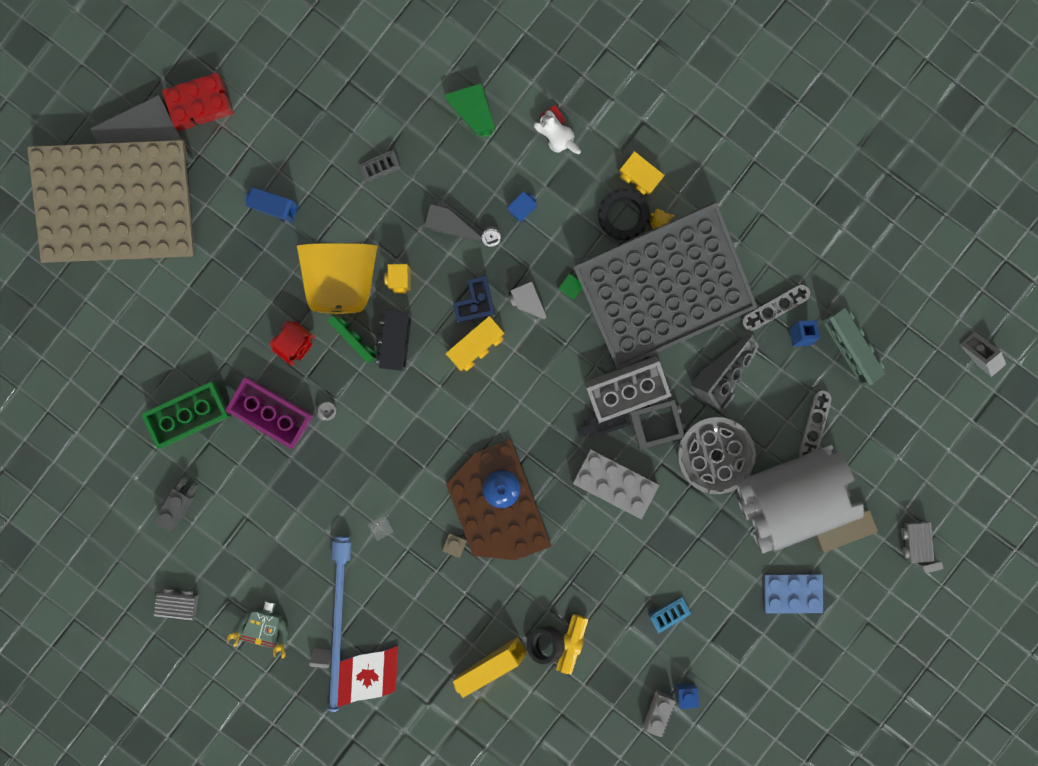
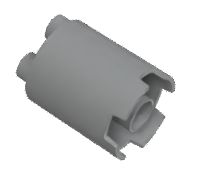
M832 445L744 478L743 481L736 483L740 499H738L739 507L746 521L752 519L755 528L753 536L761 554L771 550L775 552L864 517L863 504L860 502L851 505L849 501L850 492L847 484L855 479L841 452L832 454Z

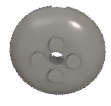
M710 417L695 423L684 434L678 450L679 466L686 480L695 488L710 494H724L737 489L736 483L750 476L756 460L755 446L746 429L737 422L723 417ZM714 450H719L721 454L717 460L711 458Z

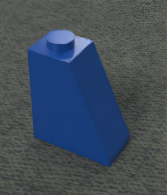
M253 187L251 192L248 191L245 197L247 207L293 223L299 206L290 199Z

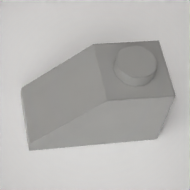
M532 282L511 290L512 295L509 296L513 307L517 306L518 310L540 319L547 318Z
M976 332L960 343L961 347L976 365L991 377L1006 365L1002 352Z

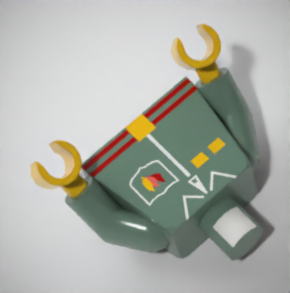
M265 600L262 609L256 608L252 612H247L238 621L232 632L233 634L227 637V644L230 639H235L234 647H236L239 637H241L240 640L273 648L274 657H276L278 651H282L281 657L284 658L288 630L285 621L282 620V615L273 613L276 603Z

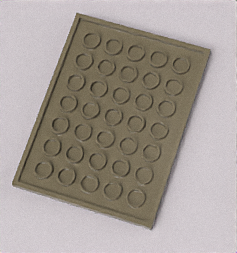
M184 140L27 147L41 263L195 256Z

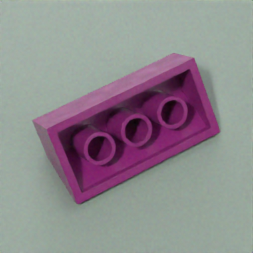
M251 377L243 378L225 410L290 449L296 446L315 416L312 412Z

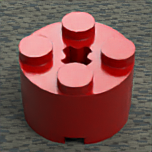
M287 321L282 326V332L279 336H275L272 339L270 346L272 347V352L293 366L296 359L300 361L310 350L313 344L310 340L311 338L315 339V335L298 322Z

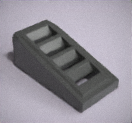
M394 150L359 165L365 183L401 170ZM391 158L393 164L392 167H390L388 164L387 159ZM381 161H384L386 170L382 169ZM373 164H377L379 173L376 174ZM368 166L370 167V170L372 172V176L370 177L366 170V167Z

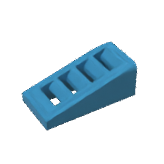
M680 597L648 615L657 632L660 633L691 615V612L683 597ZM680 604L684 613L680 614L676 605ZM671 608L675 610L677 617H673L670 611ZM667 612L671 620L667 621L663 613ZM658 616H660L664 622L662 625H660L657 619Z

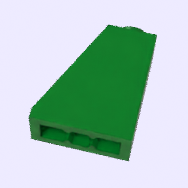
M482 84L445 94L446 102L477 137L485 138L492 135V132L495 131V126Z

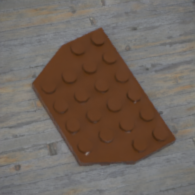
M511 439L475 452L446 484L473 556L518 560L551 547ZM496 470L510 471L520 482L521 493L519 498L513 505L507 508L491 506L483 495L485 478Z

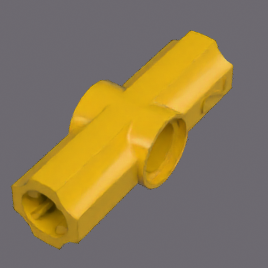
M572 614L568 631L563 637L565 650L556 666V670L561 673L572 675L577 655L580 654L582 649L583 636L589 620L584 616Z

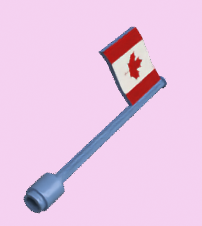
M334 536L332 541L331 560L335 561L337 568L330 707H328V710L331 712H336L339 710V707L355 701L382 697L396 691L398 645L383 651L359 654L340 661L344 567L347 561L351 560V541L349 536Z

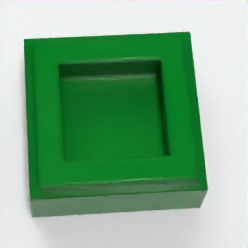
M569 273L558 290L574 300L582 290L579 280Z

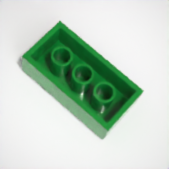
M209 382L141 414L156 448L163 449L232 417V414L225 411L228 406L217 382Z

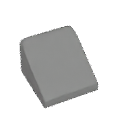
M315 648L312 652L309 666L329 668L332 662V650Z

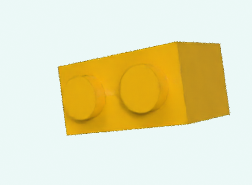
M635 151L619 171L622 180L628 184L630 182L636 186L635 189L640 194H647L648 196L664 177V174Z

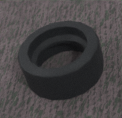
M544 626L533 630L529 634L527 650L533 661L546 665L558 661L562 657L565 650V642L562 634L556 628ZM542 634H546L552 641L553 651L551 656H545L540 650L539 638Z

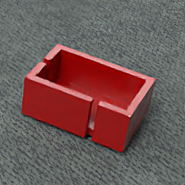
M218 73L162 90L173 126L179 131L196 126L195 122L201 125L234 114L229 97L226 96L227 91L223 78Z

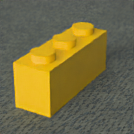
M489 316L445 354L460 371L465 369L467 372L475 365L473 361L476 358L480 357L482 359L490 352L488 350L490 346L494 344L496 347L504 340L502 336L505 333Z

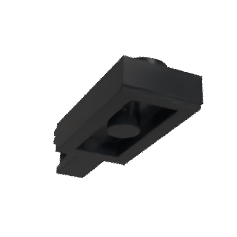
M627 413L601 423L598 422L595 416L584 421L586 426L576 430L578 436L588 433L589 437H597L630 426L631 423Z

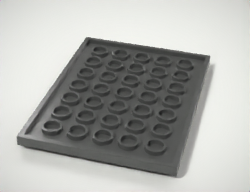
M717 202L708 204L573 265L617 370L758 308Z

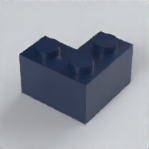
M487 276L468 280L472 299L453 303L457 322L461 323L495 315Z

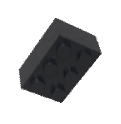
M385 310V314L381 315L380 325L383 326V333H379L378 345H381L380 353L377 352L376 364H379V368L398 371L406 370L412 314Z

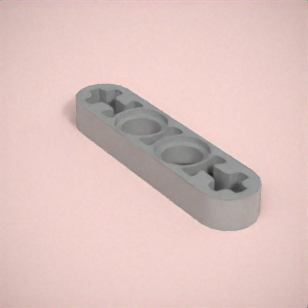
M805 285L796 286L748 313L742 319L743 328L747 331L756 330L805 302L810 297L809 288ZM797 289H799L800 291L804 290V298L802 299V297H798L794 299V301L796 302L794 304L791 296H794L798 293ZM781 298H786L789 301V306L786 309L779 306ZM765 307L771 308L773 312L770 318H765L762 314ZM758 312L759 318L763 322L760 323V320H757L753 323L754 327L751 325L747 326V318L754 319L757 317L755 313Z
M817 391L813 395L798 450V457L803 456V452L808 450V446H804L805 442L815 445L814 448L810 447L809 453L819 450L832 399L831 395L826 391ZM822 394H824V398L827 399V401L822 402L821 408H825L824 411L820 409H814L815 406L819 407L820 401L817 400L818 396H822ZM816 412L822 415V420L819 423H815L812 420V415ZM810 431L817 433V439L813 442L807 438V434Z

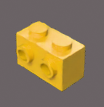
M388 264V273H385L384 276L385 285L395 294H407L406 290H411V267L408 264Z

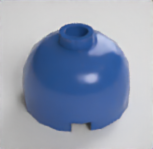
M496 470L490 473L483 483L485 500L491 506L497 508H507L513 505L521 493L518 478L507 470Z

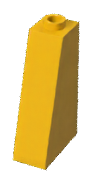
M518 636L457 675L453 680L455 690L464 698L519 666L528 652Z

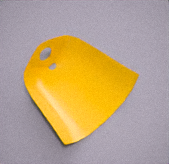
M345 243L297 245L306 300L310 309L314 312L329 314L361 312L366 307L369 299L378 246ZM337 305L342 306L341 309H336L335 307Z

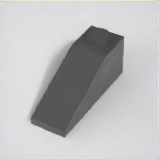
M441 203L430 204L424 226L426 229L481 243L482 237L450 209H447V205Z

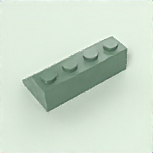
M842 308L821 321L860 386H871L885 375L883 371L884 365L879 359L875 358L872 345L869 342L866 343L863 338L865 336L863 330L855 325L853 321L855 318L852 312Z

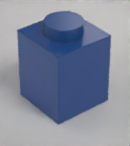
M523 191L507 207V210L522 223L537 208L535 203L537 200L531 193L526 194Z
M817 320L798 321L789 328L793 347L811 346L820 339Z
M696 684L676 685L679 708H699Z

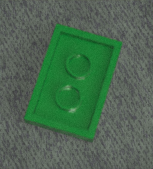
M332 315L327 320L367 363L372 364L376 360L374 349L370 345H364L361 342L363 338L356 331H351L348 328L350 324L343 317Z

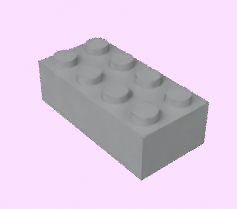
M589 449L572 482L574 485L641 520L659 487V484L592 449Z

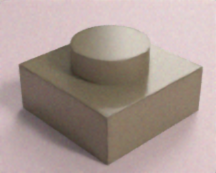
M449 533L442 551L460 558L467 539Z

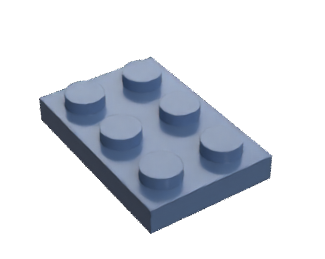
M764 574V613H823V575Z

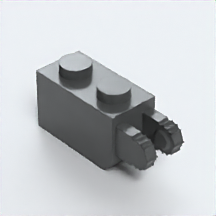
M183 476L177 487L171 491L154 523L169 532L177 529L194 499L193 494L198 487V483L194 482L187 493L182 489L188 481L186 476Z

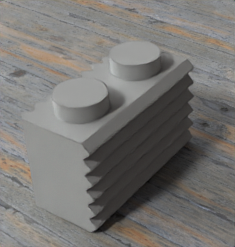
M931 522L904 523V528L901 529V535L905 539L906 547H903L904 558L910 563L934 561Z
M163 588V591L156 594L154 616L193 620L196 618L198 595L193 594V591L182 590V593L174 592V589Z
M656 690L643 724L644 731L663 737L664 730L666 729L665 726L669 722V715H671L672 708L676 704L673 696Z

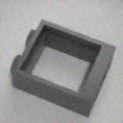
M670 400L629 412L639 449L684 438V433L687 430L684 421H680L679 414H682L679 403H676L675 400ZM670 406L678 434L646 442L639 415Z

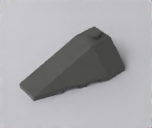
M752 334L747 335L703 369L690 385L697 397L718 414H722L735 396L733 391L737 383L741 384L743 380L741 375L744 369L749 367L759 347Z

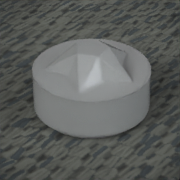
M489 226L482 231V242L486 246L493 247L500 242V231L496 227Z
M322 402L317 406L316 414L323 421L331 420L336 415V407L331 402Z

